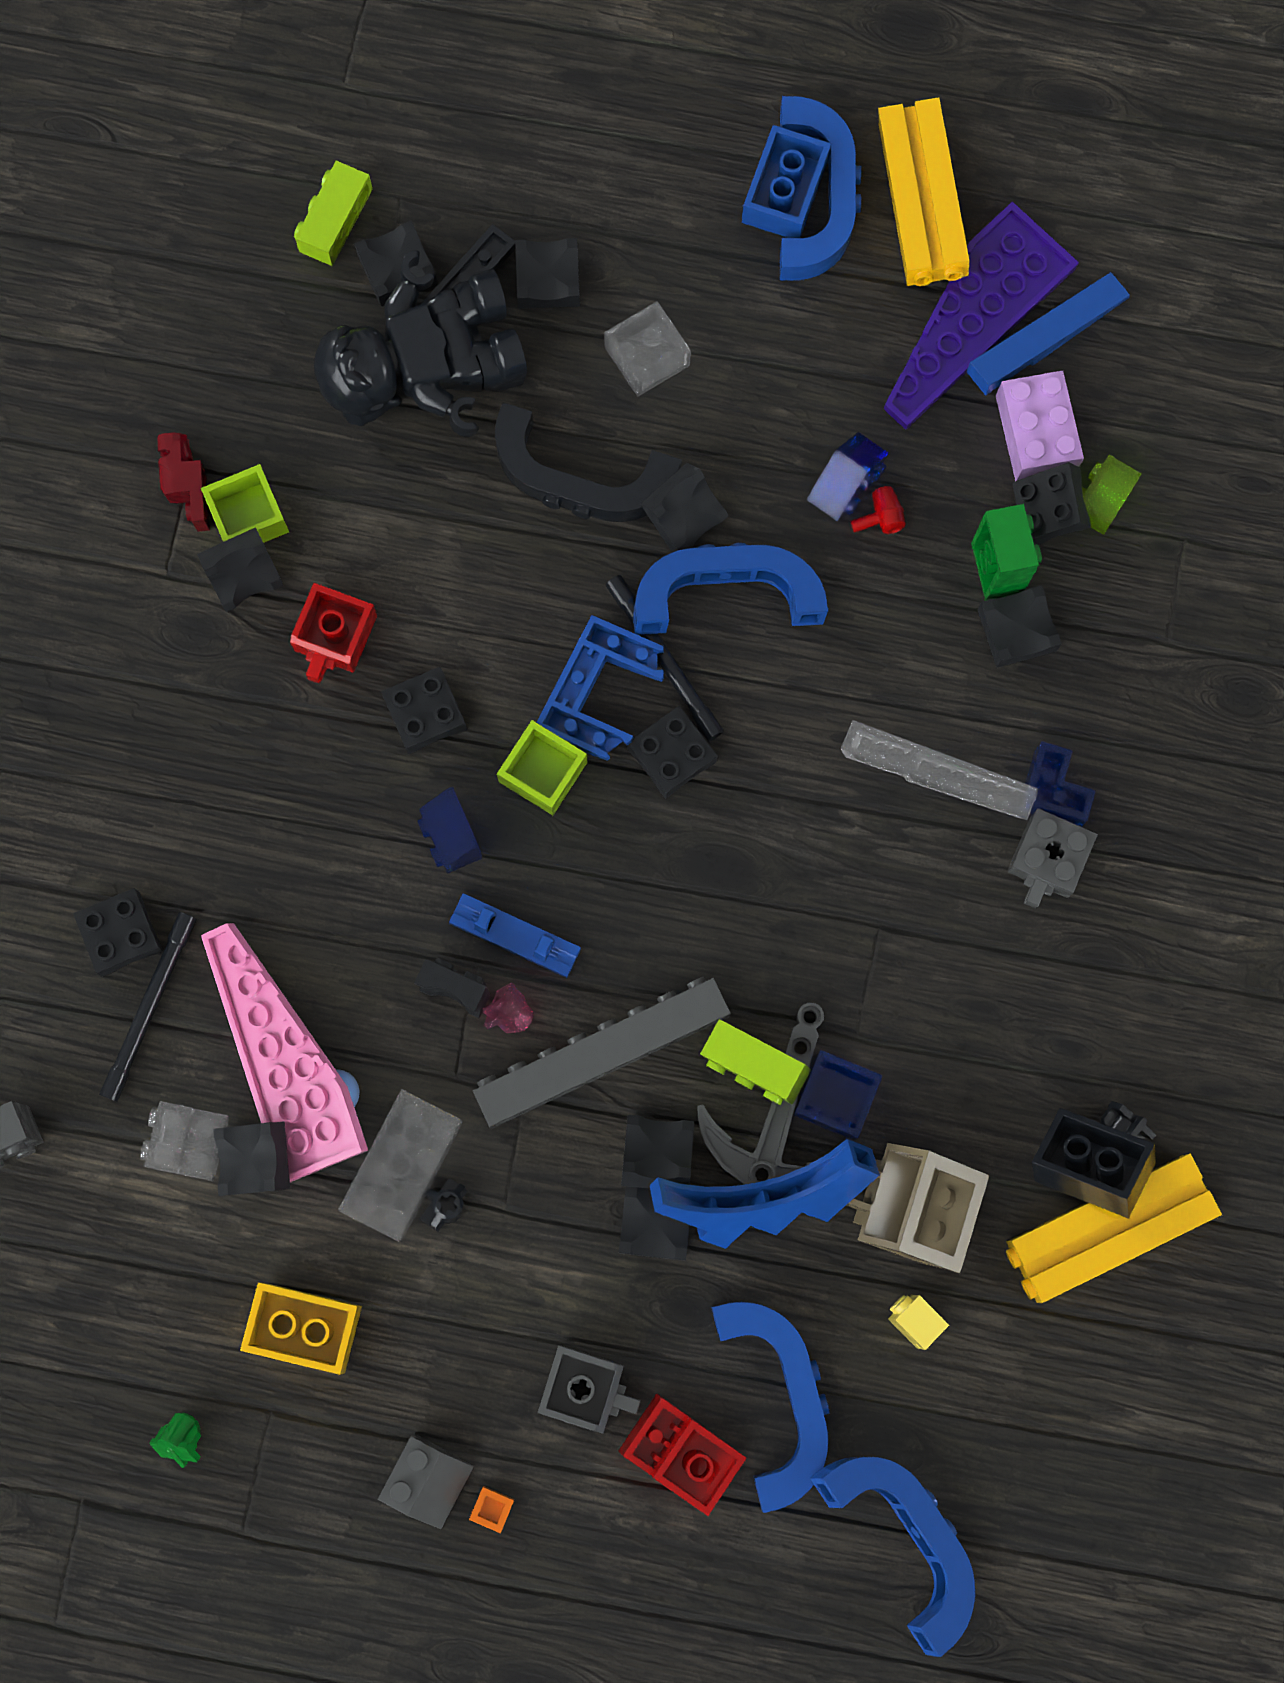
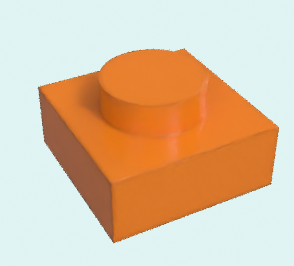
M483 1486L469 1520L501 1534L515 1499Z

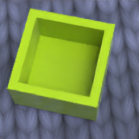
M260 464L201 488L223 542L255 527L263 543L289 533Z
M531 720L497 772L498 781L544 811L554 815L588 763L587 753Z

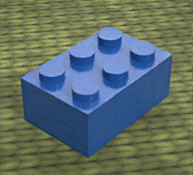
M773 125L743 205L741 223L787 238H801L829 160L831 143Z

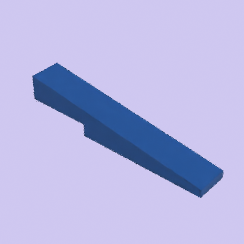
M1110 272L971 361L967 374L986 396L999 387L1002 381L1009 380L1030 364L1032 366L1119 306L1130 297V294Z

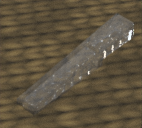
M852 720L840 748L846 758L904 776L908 782L1024 820L1028 819L1039 792L1038 788L854 720Z

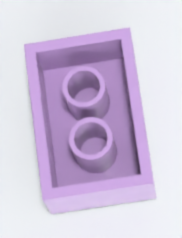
M1063 371L1002 381L996 394V400L1015 481L1068 462L1079 467L1084 456Z

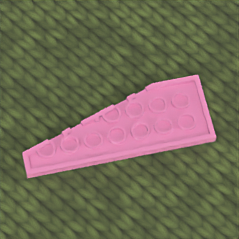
M226 923L201 935L261 1123L285 1121L289 1181L293 1182L368 1151L347 1085L235 924Z

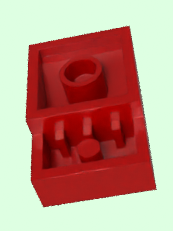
M659 1394L655 1395L618 1450L626 1459L707 1516H709L746 1460L744 1455Z

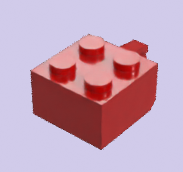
M313 583L290 640L294 651L306 655V661L310 662L306 672L308 680L320 684L326 670H333L335 666L354 673L377 618L373 604Z

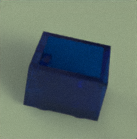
M820 1050L816 1055L793 1115L856 1140L859 1138L883 1075Z

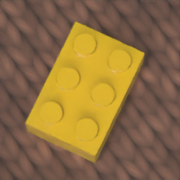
M258 1282L240 1351L338 1375L344 1374L362 1306Z

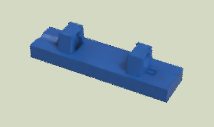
M464 893L449 921V924L565 978H568L581 951V947ZM492 917H495V919H494V921H493V923H492V925H491V927H490V929H489V931H488L489 922H490V920H491Z

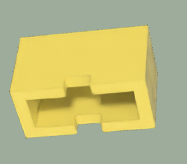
M903 1295L890 1308L893 1314L888 1320L917 1349L926 1350L949 1326L920 1295H911L910 1297Z

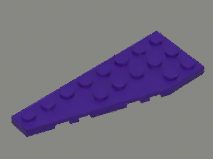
M1011 202L969 242L967 246L969 276H964L956 281H949L903 372L900 374L885 403L884 410L905 430L967 373L971 361L993 348L1063 282L1079 264L1075 258L1014 202Z

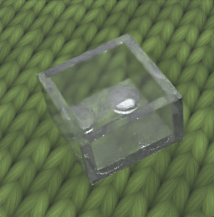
M658 301L604 332L605 349L637 397L690 366L691 350Z

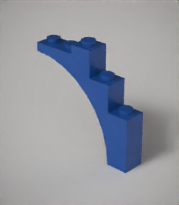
M846 1139L831 1152L809 1165L765 1181L737 1186L703 1187L680 1184L658 1177L650 1184V1190L656 1213L697 1227L700 1240L726 1249L750 1226L777 1235L801 1213L828 1222L880 1174L873 1150Z

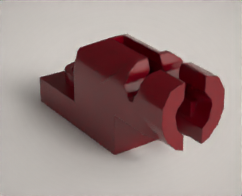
M163 433L158 435V452H160L161 456L158 461L161 491L169 503H185L187 521H192L197 532L209 531V508L201 490L202 487L207 486V476L201 460L193 461L187 435L182 433Z

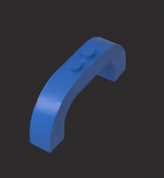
M782 96L780 127L831 143L828 160V224L821 232L808 238H782L780 280L794 281L809 279L826 272L846 252L851 240L856 213L861 212V194H856V185L861 183V166H856L855 144L851 131L838 113L827 105L810 98Z
M734 543L730 546L716 547L706 544L698 548L683 549L670 553L659 559L648 569L640 582L633 612L634 634L666 633L669 623L667 600L673 592L688 585L740 582L768 583L780 590L786 597L790 608L792 626L822 625L828 613L827 599L823 585L815 571L803 559L790 551L769 545Z
M732 1302L711 1307L719 1341L745 1335L758 1336L769 1342L779 1356L797 1426L798 1443L792 1458L785 1465L773 1471L754 1475L753 1478L763 1513L784 1508L802 1498L813 1487L814 1484L810 1478L824 1467L827 1457L828 1431L824 1415L830 1413L825 1394H818L815 1381L821 1380L817 1362L816 1360L810 1361L802 1337L795 1327L778 1312L763 1305L748 1302Z
M850 1457L834 1461L825 1466L810 1479L829 1508H843L866 1490L876 1491L888 1501L927 1560L934 1579L932 1598L928 1606L906 1626L925 1655L943 1656L957 1643L966 1630L975 1602V1580L972 1566L964 1548L956 1537L957 1531L948 1519L943 1518L937 1509L938 1502L929 1490L924 1489L911 1472L891 1460L879 1457Z

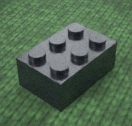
M1060 1108L1032 1161L1034 1181L1129 1219L1156 1164L1155 1144Z

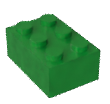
M1024 504L986 511L971 542L985 600L1006 597L1025 591L1039 563L1042 561L1040 547L1038 544H1034L1031 535L1034 532L1033 519L1031 514H1026Z

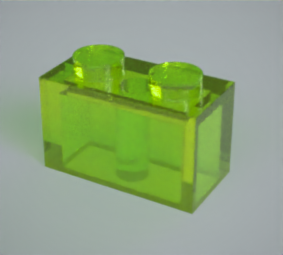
M1108 455L1103 464L1097 461L1088 476L1092 483L1088 489L1082 487L1083 500L1090 518L1091 528L1103 535L1141 476L1140 472L1111 455Z

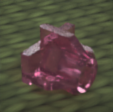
M513 983L497 990L493 1002L482 1009L483 1013L487 1015L483 1026L490 1029L498 1025L507 1034L524 1031L531 1024L534 1017V1011L527 1005L525 996L516 989Z

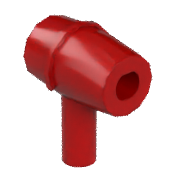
M891 486L880 487L872 493L874 513L850 521L854 533L879 524L884 534H894L901 531L906 525L904 508L901 506Z

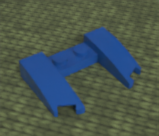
M591 615L536 723L583 752L608 761L610 759L608 753L622 742L629 745L634 737L581 713V710L606 662L662 682L664 670H657V654L664 653V647Z

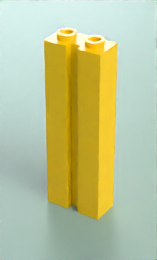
M939 97L915 101V106L903 108V104L878 108L879 130L907 286H926L935 281H956L964 276H969V255Z
M1191 1153L1182 1155L1152 1170L1129 1219L1086 1202L1006 1241L1009 1249L1006 1250L1007 1257L1015 1269L1020 1268L1025 1279L1021 1281V1284L1030 1300L1034 1298L1036 1303H1044L1221 1216L1222 1213L1210 1190L1206 1189L1202 1181L1203 1177Z

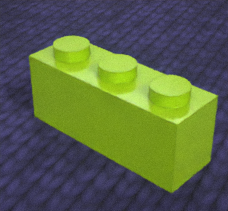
M335 161L332 169H328L325 172L319 194L317 196L314 195L310 200L308 214L304 222L300 221L294 233L300 253L330 266H333L373 190L369 174L339 161Z
M720 1019L700 1053L709 1060L706 1064L707 1067L724 1075L726 1070L737 1075L734 1081L750 1090L753 1089L754 1085L765 1090L763 1096L778 1105H781L783 1100L793 1105L811 1071L804 1063Z

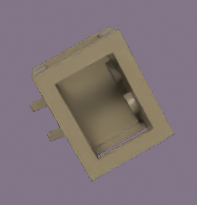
M887 1143L882 1161L875 1159L880 1176L867 1186L863 1202L853 1199L846 1205L857 1210L853 1223L862 1226L858 1240L912 1261L960 1274L989 1175L928 1150Z

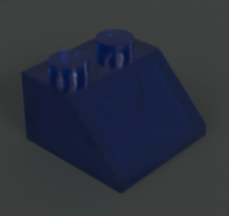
M453 787L446 789L419 809L423 818L417 822L424 838L431 836L435 844V848L430 849L437 868L444 865L448 874L483 858Z

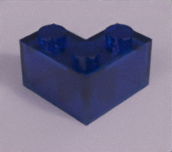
M856 433L836 449L807 500L836 521L846 513L851 515L861 501L857 497L862 489L866 491L872 482L877 481L885 471L887 466L883 462L889 453L861 433Z
M1043 741L1040 742L1033 754L1018 807L1019 811L1033 814L1038 808L1080 827L1088 821L1096 790L1064 781L1072 750Z

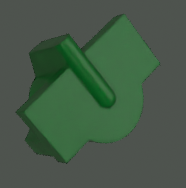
M175 1413L170 1422L161 1427L156 1437L152 1438L149 1444L160 1457L174 1459L181 1468H184L188 1461L198 1462L201 1456L195 1450L197 1442L201 1437L199 1422L187 1413Z

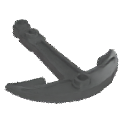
M806 1003L801 1006L797 1013L798 1025L792 1029L785 1054L804 1063L808 1067L810 1066L819 1036L817 1028L824 1020V1012L818 1004ZM806 1012H813L816 1016L815 1022L807 1023L804 1020V1014ZM803 1043L806 1046V1052L804 1054H797L794 1050L795 1044ZM798 1096L793 1105L784 1100L781 1105L774 1102L771 1103L760 1138L753 1153L730 1143L732 1138L714 1122L704 1104L697 1106L701 1135L706 1147L719 1166L743 1185L761 1182L755 1176L758 1169H765L767 1171L768 1178L766 1180L802 1168L803 1166L784 1164L782 1162V1155Z

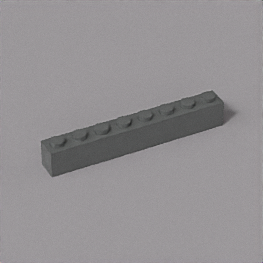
M705 977L698 978L688 983V990L676 995L675 991L668 992L658 997V1004L648 1009L644 1004L628 1011L629 1017L618 1023L614 1018L597 1026L599 1032L588 1037L585 1032L567 1040L569 1046L558 1051L555 1046L537 1054L539 1060L528 1065L525 1060L507 1068L509 1072L507 1075L497 1079L494 1074L477 1082L479 1088L472 1091L489 1128L493 1129L716 1024L719 1019L723 1021L729 1018L731 1013L714 978L706 981Z

